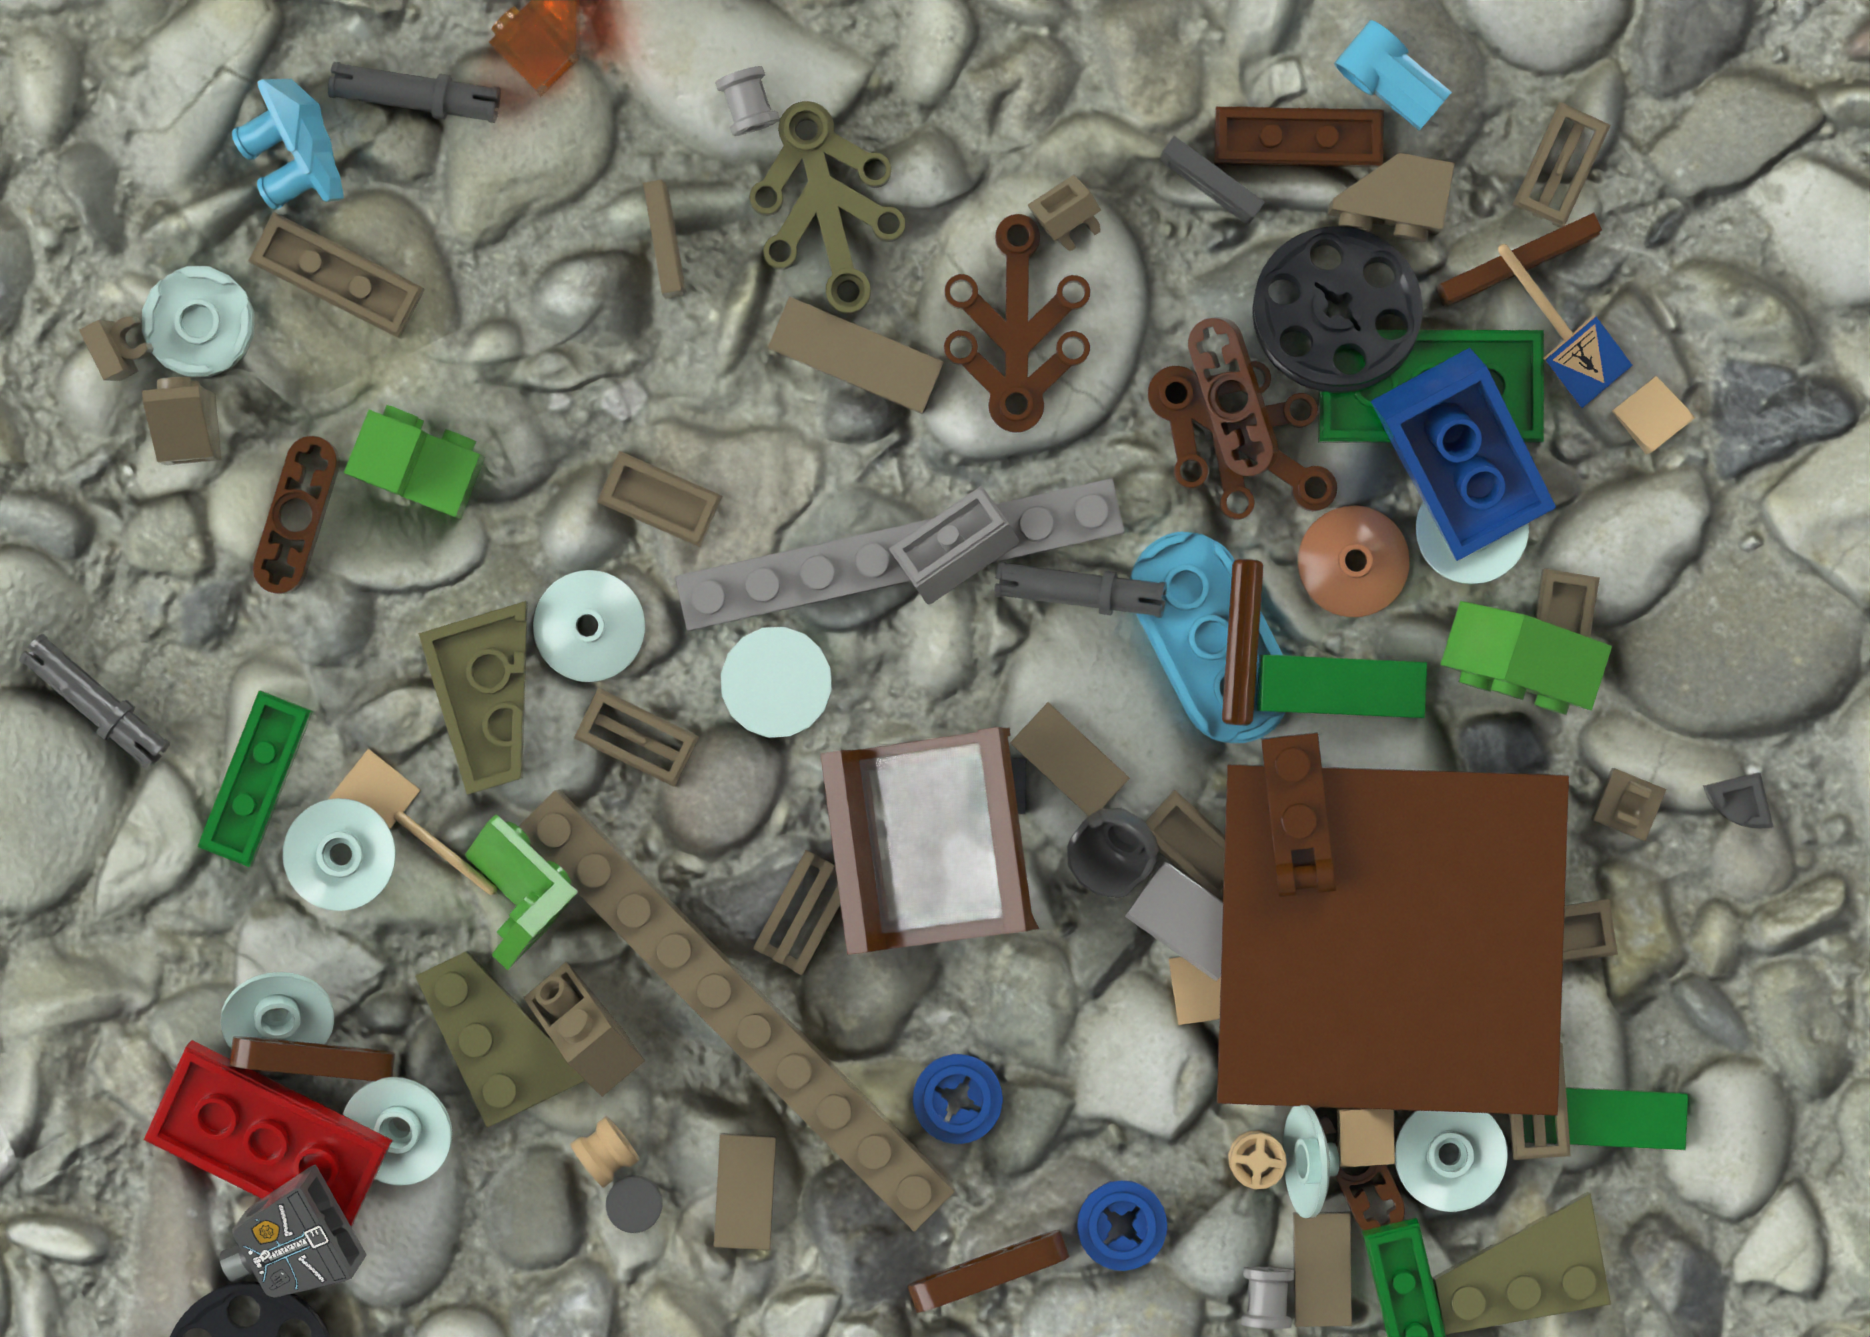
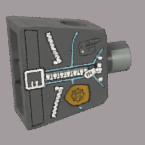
M313 1165L244 1212L232 1229L233 1238L237 1245L221 1251L220 1264L223 1272L232 1282L254 1274L265 1294L275 1298L352 1279L367 1254L318 1167Z

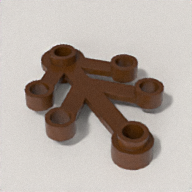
M1014 214L1004 218L998 225L995 234L997 249L1006 257V321L978 294V286L975 280L968 275L957 274L951 277L945 285L944 292L949 305L956 309H962L1006 353L1005 376H1003L977 352V341L970 332L964 330L954 331L946 338L944 343V352L947 359L953 364L962 365L990 393L989 413L996 425L1012 433L1025 432L1039 422L1044 412L1043 394L1071 366L1082 364L1090 352V343L1085 335L1077 331L1066 332L1057 342L1056 353L1028 377V353L1072 310L1081 309L1087 304L1090 297V286L1083 277L1078 275H1069L1063 278L1057 287L1056 295L1028 321L1029 257L1036 252L1039 246L1040 231L1037 224L1030 217L1022 214ZM1020 226L1027 230L1029 239L1026 244L1013 246L1009 243L1007 233L1012 227ZM957 282H966L972 288V296L965 302L954 300L950 294L952 286ZM1073 282L1081 285L1084 289L1083 299L1077 303L1068 302L1062 293L1065 285ZM956 338H966L971 343L972 351L967 357L957 358L951 353L950 344ZM1074 338L1081 341L1084 351L1079 358L1070 359L1064 355L1062 345L1066 340ZM1020 394L1027 400V409L1022 414L1015 415L1007 410L1005 402L1010 395Z
M1251 361L1253 368L1263 373L1264 383L1260 387L1262 394L1270 386L1271 373L1265 364ZM1183 366L1163 368L1155 374L1149 384L1148 401L1157 416L1170 422L1177 459L1174 466L1175 480L1182 487L1192 489L1200 486L1208 475L1207 463L1202 457L1197 455L1193 419L1212 432L1223 494L1220 499L1221 511L1232 520L1246 518L1253 511L1255 504L1254 496L1245 487L1244 477L1232 471L1225 462L1197 375L1192 370ZM1228 380L1221 386L1218 397L1240 391L1248 395V392L1242 383ZM1179 383L1184 386L1187 392L1185 401L1180 404L1169 402L1165 395L1168 385ZM1296 393L1290 396L1286 402L1266 405L1272 427L1287 424L1297 428L1306 427L1315 420L1318 413L1316 401L1306 393ZM1303 400L1309 404L1310 415L1306 420L1299 421L1291 416L1290 405L1293 401ZM1255 414L1245 420L1232 423L1227 422L1229 432L1241 428L1245 440V445L1237 449L1238 456L1240 451L1258 463L1257 455L1264 452V445L1261 441L1252 442L1246 429L1248 425L1257 424ZM1278 450L1277 459L1268 471L1291 486V494L1295 503L1300 508L1311 512L1320 511L1328 507L1334 501L1337 494V482L1333 474L1321 466L1305 468ZM1186 461H1194L1201 468V476L1195 482L1184 480L1180 474L1181 465ZM1313 477L1321 479L1326 488L1324 495L1318 499L1309 497L1305 492L1306 481ZM1239 492L1246 497L1248 506L1243 513H1233L1228 509L1227 498L1231 493Z

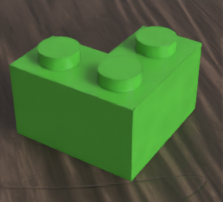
M386 405L383 415L368 410L344 473L461 520L486 458L473 451L477 441L445 429L441 439L421 430L424 420L389 405Z
M1460 601L1440 665L1461 672L1458 682L1488 692L1492 690L1520 700L1524 699L1525 692L1527 691L1537 695L1534 703L1535 706L1567 715L1569 706L1592 711L1612 646L1524 614Z

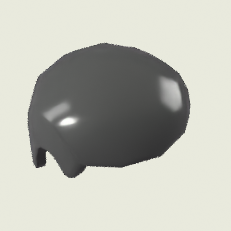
M1126 809L1098 810L1088 816L1070 838L1067 845L1068 867L1079 884L1093 893L1115 898L1125 897L1152 872L1158 860L1156 856L1159 851L1157 840L1146 822Z

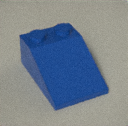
M1471 348L1460 352L1370 401L1395 451L1456 561L1557 508L1487 366Z

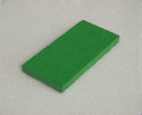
M1407 330L1376 331L1385 339L1395 340L1405 335ZM1419 330L1416 342L1408 358L1398 370L1384 381L1355 392L1328 393L1318 391V443H1391L1370 401L1468 348H1471L1487 366L1524 443H1543L1544 330ZM1353 349L1340 350L1333 357L1336 368L1345 374L1359 373L1365 367L1363 356Z

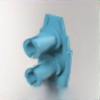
M262 79L258 81V88L268 110L241 127L238 126L233 129L232 137L234 143L246 159L254 160L259 154L283 141L287 150L295 158L269 175L258 179L257 186L263 200L269 207L278 210L285 203L311 188L317 190L325 202L344 199L341 178L335 165L331 139L324 127L320 104L292 79Z

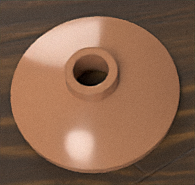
M1363 506L1339 507L1319 517L1306 531L1298 552V572L1302 585L1308 595L1326 611L1344 617L1368 616L1379 612L1391 604L1402 591L1410 567L1408 546L1398 526L1381 512ZM1358 550L1364 554L1366 564L1361 571H1351L1346 566L1345 557L1349 551Z

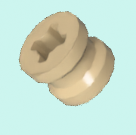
M607 1116L597 1123L596 1131L589 1137H578L570 1144L580 1162L603 1188L613 1181L614 1173L622 1166L631 1167L640 1160L630 1142Z
M1251 1130L1239 1135L1231 1144L1228 1153L1229 1167L1233 1175L1244 1186L1255 1190L1267 1189L1275 1185L1284 1175L1287 1165L1286 1153L1282 1145L1270 1133L1261 1130Z

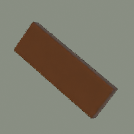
M1216 106L1214 165L1378 168L1383 164L1384 110Z
M1592 213L1512 250V252L1527 271L1594 240L1600 235L1602 228L1595 213ZM1499 256L1440 283L1435 290L1442 305L1449 307L1516 275L1502 256Z

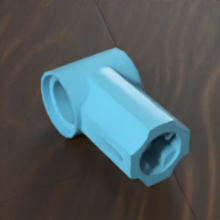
M1370 20L1338 57L1334 65L1357 88L1368 95L1376 94L1395 112L1420 131L1452 92L1407 55L1409 53L1408 49L1394 34L1378 22Z

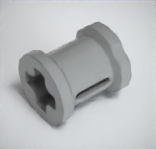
M755 66L731 73L715 82L717 90L725 93L734 124L730 127L733 136L752 133L780 121L778 112L771 111L761 81L765 76L762 66Z
M1244 1267V1277L1249 1280L1247 1313L1241 1315V1325L1266 1329L1291 1328L1292 1319L1286 1315L1288 1282L1294 1280V1270L1277 1267Z

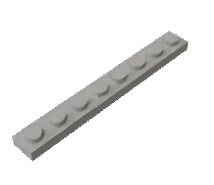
M1113 478L995 504L1019 539V543L992 563L1124 534ZM932 519L677 575L675 580L687 631H692L911 582L889 548Z

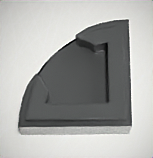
M1760 772L1703 785L1712 806L1727 820L1748 828L1762 829L1774 827Z

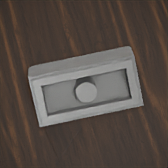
M981 485L889 548V550L925 603L932 604L1014 548L1019 543V539Z
M1163 862L1151 876L1125 917L1217 981L1221 977L1223 902L1171 864Z

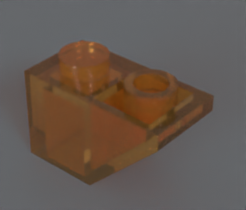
M531 0L520 11L515 6L510 8L491 28V31L495 34L489 41L493 50L539 97H542L580 59L581 0Z

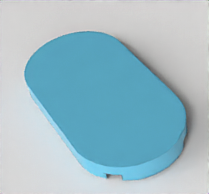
M1190 532L1167 534L1155 540L1141 553L1134 564L1130 579L1167 583L1166 596L1163 595V600H1166L1163 616L1158 618L1153 615L1135 614L1185 713L1193 725L1208 737L1225 743H1247L1260 739L1279 725L1286 712L1257 711L1259 655L1283 654L1260 611L1253 721L1247 726L1224 723L1222 720L1232 564L1235 559L1222 544L1203 534Z

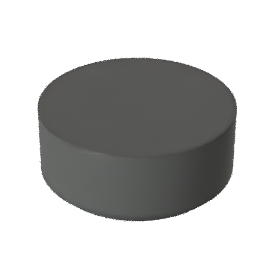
M631 1175L620 1179L612 1186L606 1198V1212L609 1220L615 1227L627 1233L646 1231L656 1223L662 1212L663 1199L659 1188L654 1182L643 1176Z

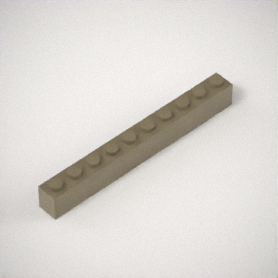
M554 790L519 825L528 836L530 846L546 862L553 861L565 870L571 879V886L578 891V894L914 1232L955 1192V1186L561 790Z

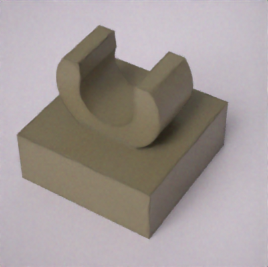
M1072 175L1028 204L1029 209L1040 226L1054 241L1058 240L1069 251L1076 248L1070 238V231L1081 223H1084L1094 235L1100 233V224L1094 215L1100 212L1101 209L1092 193L1075 175Z
M123 317L116 322L97 320L79 329L103 380L121 381L137 373L138 369L134 360L144 359L153 352L154 348L151 343L140 344L134 349L130 348L126 343L127 332L141 324L138 317Z
M1611 768L1591 820L1641 841H1646L1667 789L1618 769Z

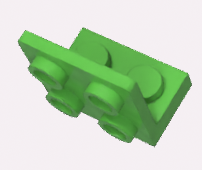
M494 815L483 827L465 856L516 905L509 914L510 917L496 932L503 940L492 953V956L509 970L555 923L578 891L571 886V879L562 867L553 861L546 862L530 846L528 836L519 826L509 821L505 822L498 815Z

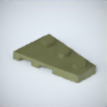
M528 601L418 633L467 795L523 779Z
M468 951L415 975L487 1128L585 1081L567 1063L550 1036L514 1001V998Z
M1589 1192L1582 1194L1559 1210L1535 1220L1512 1236L1495 1245L1486 1247L1434 1276L1433 1281L1445 1335L1611 1305L1591 1194Z

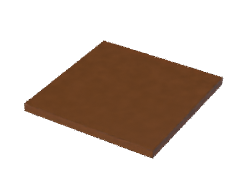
M1227 764L1217 1104L1308 1105L1310 1107L1558 1116L1569 775L1322 767L1336 891L1319 893L1318 887L1297 889L1294 896L1279 897L1264 765ZM1313 848L1291 851L1293 867L1315 865Z

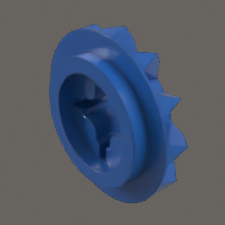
M956 1053L932 1061L917 1078L913 1092V1107L921 1126L934 1138L950 1144L970 1143L987 1134L997 1122L1003 1103L1002 1089L992 1069L976 1057ZM968 1076L970 1080L967 1084L969 1087L967 1096L974 1101L975 1105L981 1108L977 1111L973 1108L960 1107L957 1113L952 1114L950 1120L947 1121L945 1117L948 1113L946 1110L948 1100L935 1088L939 1086L943 1089L947 1087L955 1090L959 1083H963L965 1077Z
M1109 1181L1087 1196L1078 1214L1077 1229L1081 1245L1096 1263L1108 1269L1127 1271L1142 1267L1158 1254L1166 1238L1167 1218L1161 1202L1148 1188L1134 1181ZM1138 1206L1140 1209L1135 1213L1136 1217L1132 1221V1226L1141 1241L1138 1243L1132 1237L1129 1239L1126 1235L1121 1234L1116 1239L1112 1238L1106 1244L1104 1241L1109 1237L1108 1233L1112 1228V1224L1108 1219V1215L1103 1210L1107 1207L1111 1212L1115 1211L1122 1216L1128 1211L1132 1212Z

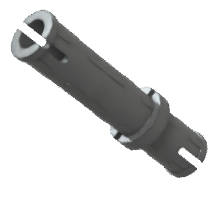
M335 61L331 67V73L335 74V77L329 76L328 95L330 98L339 97L432 112L433 118L443 120L446 119L447 115H454L495 123L498 117V111H495V108L500 107V87L494 86L492 88L454 82L451 75L439 74L437 79L345 65Z
M1003 561L998 563L995 579L1000 581L994 587L995 597L1006 596L1099 608V614L1110 616L1115 610L1162 618L1166 600H1163V595L1166 596L1167 594L1166 582L1157 583L1118 578L1117 572L1105 570L1102 576L1008 564Z
M44 634L39 635L29 644L27 648L31 650L30 653L27 651L22 653L19 661L23 665H27L99 727L97 734L104 740L113 739L142 764L145 770L150 769L162 757L159 754L160 751L164 753L170 746L168 740L163 739L133 713L135 706L128 700L120 702L51 643Z

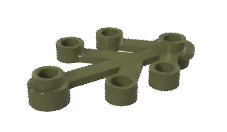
M811 101L798 102L791 105L782 114L778 131L784 146L764 180L756 183L749 195L751 206L758 214L763 216L776 214L783 205L782 189L803 159L808 183L778 234L766 241L763 249L766 262L774 269L784 270L791 267L797 259V245L817 213L832 271V276L826 284L827 300L836 311L842 314H855L864 309L868 304L871 288L867 277L861 271L854 269L839 208L871 226L876 237L885 242L896 241L903 235L905 231V218L897 208L890 206L882 207L831 177L825 154L857 170L862 183L871 188L882 187L889 181L892 172L891 164L883 154L877 152L868 153L834 133L833 119L823 106ZM809 120L816 124L818 130L814 138L803 140L797 136L796 127L802 121ZM877 160L884 164L886 171L882 178L871 180L865 176L864 167L870 161ZM764 188H770L777 194V201L770 208L760 207L756 202L757 193ZM892 214L898 218L900 225L896 232L885 234L879 230L878 221L883 215ZM784 242L790 246L791 255L786 261L776 262L771 258L770 249L775 243ZM845 282L856 284L860 290L858 298L853 302H844L838 297V289Z

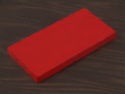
M193 1040L185 1047L144 1138L145 1141L261 1199L307 1168L316 1165L351 1228L393 1141L251 1069L230 1066L229 1058Z

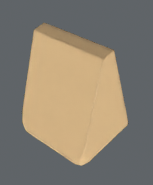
M1657 376L1612 410L1616 418L1646 455L1656 450L1695 419L1689 409Z
M1337 1108V1149L1340 1167L1395 1164L1394 1110Z

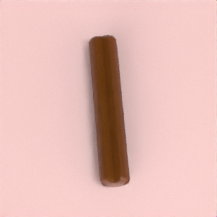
M1237 559L1232 564L1222 720L1228 725L1247 726L1253 721L1264 567L1263 563L1259 560Z

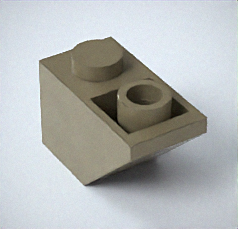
M1398 153L1336 196L1329 204L1328 215L1340 217L1339 226L1371 232L1373 224L1395 227V237L1427 242L1428 234L1438 235L1443 230L1455 163Z
M191 377L158 379L157 389L142 391L143 405L158 463L175 465L222 460L215 393L201 387L199 381H191Z
M567 962L523 997L567 1063L602 1097L645 1062L620 1024Z

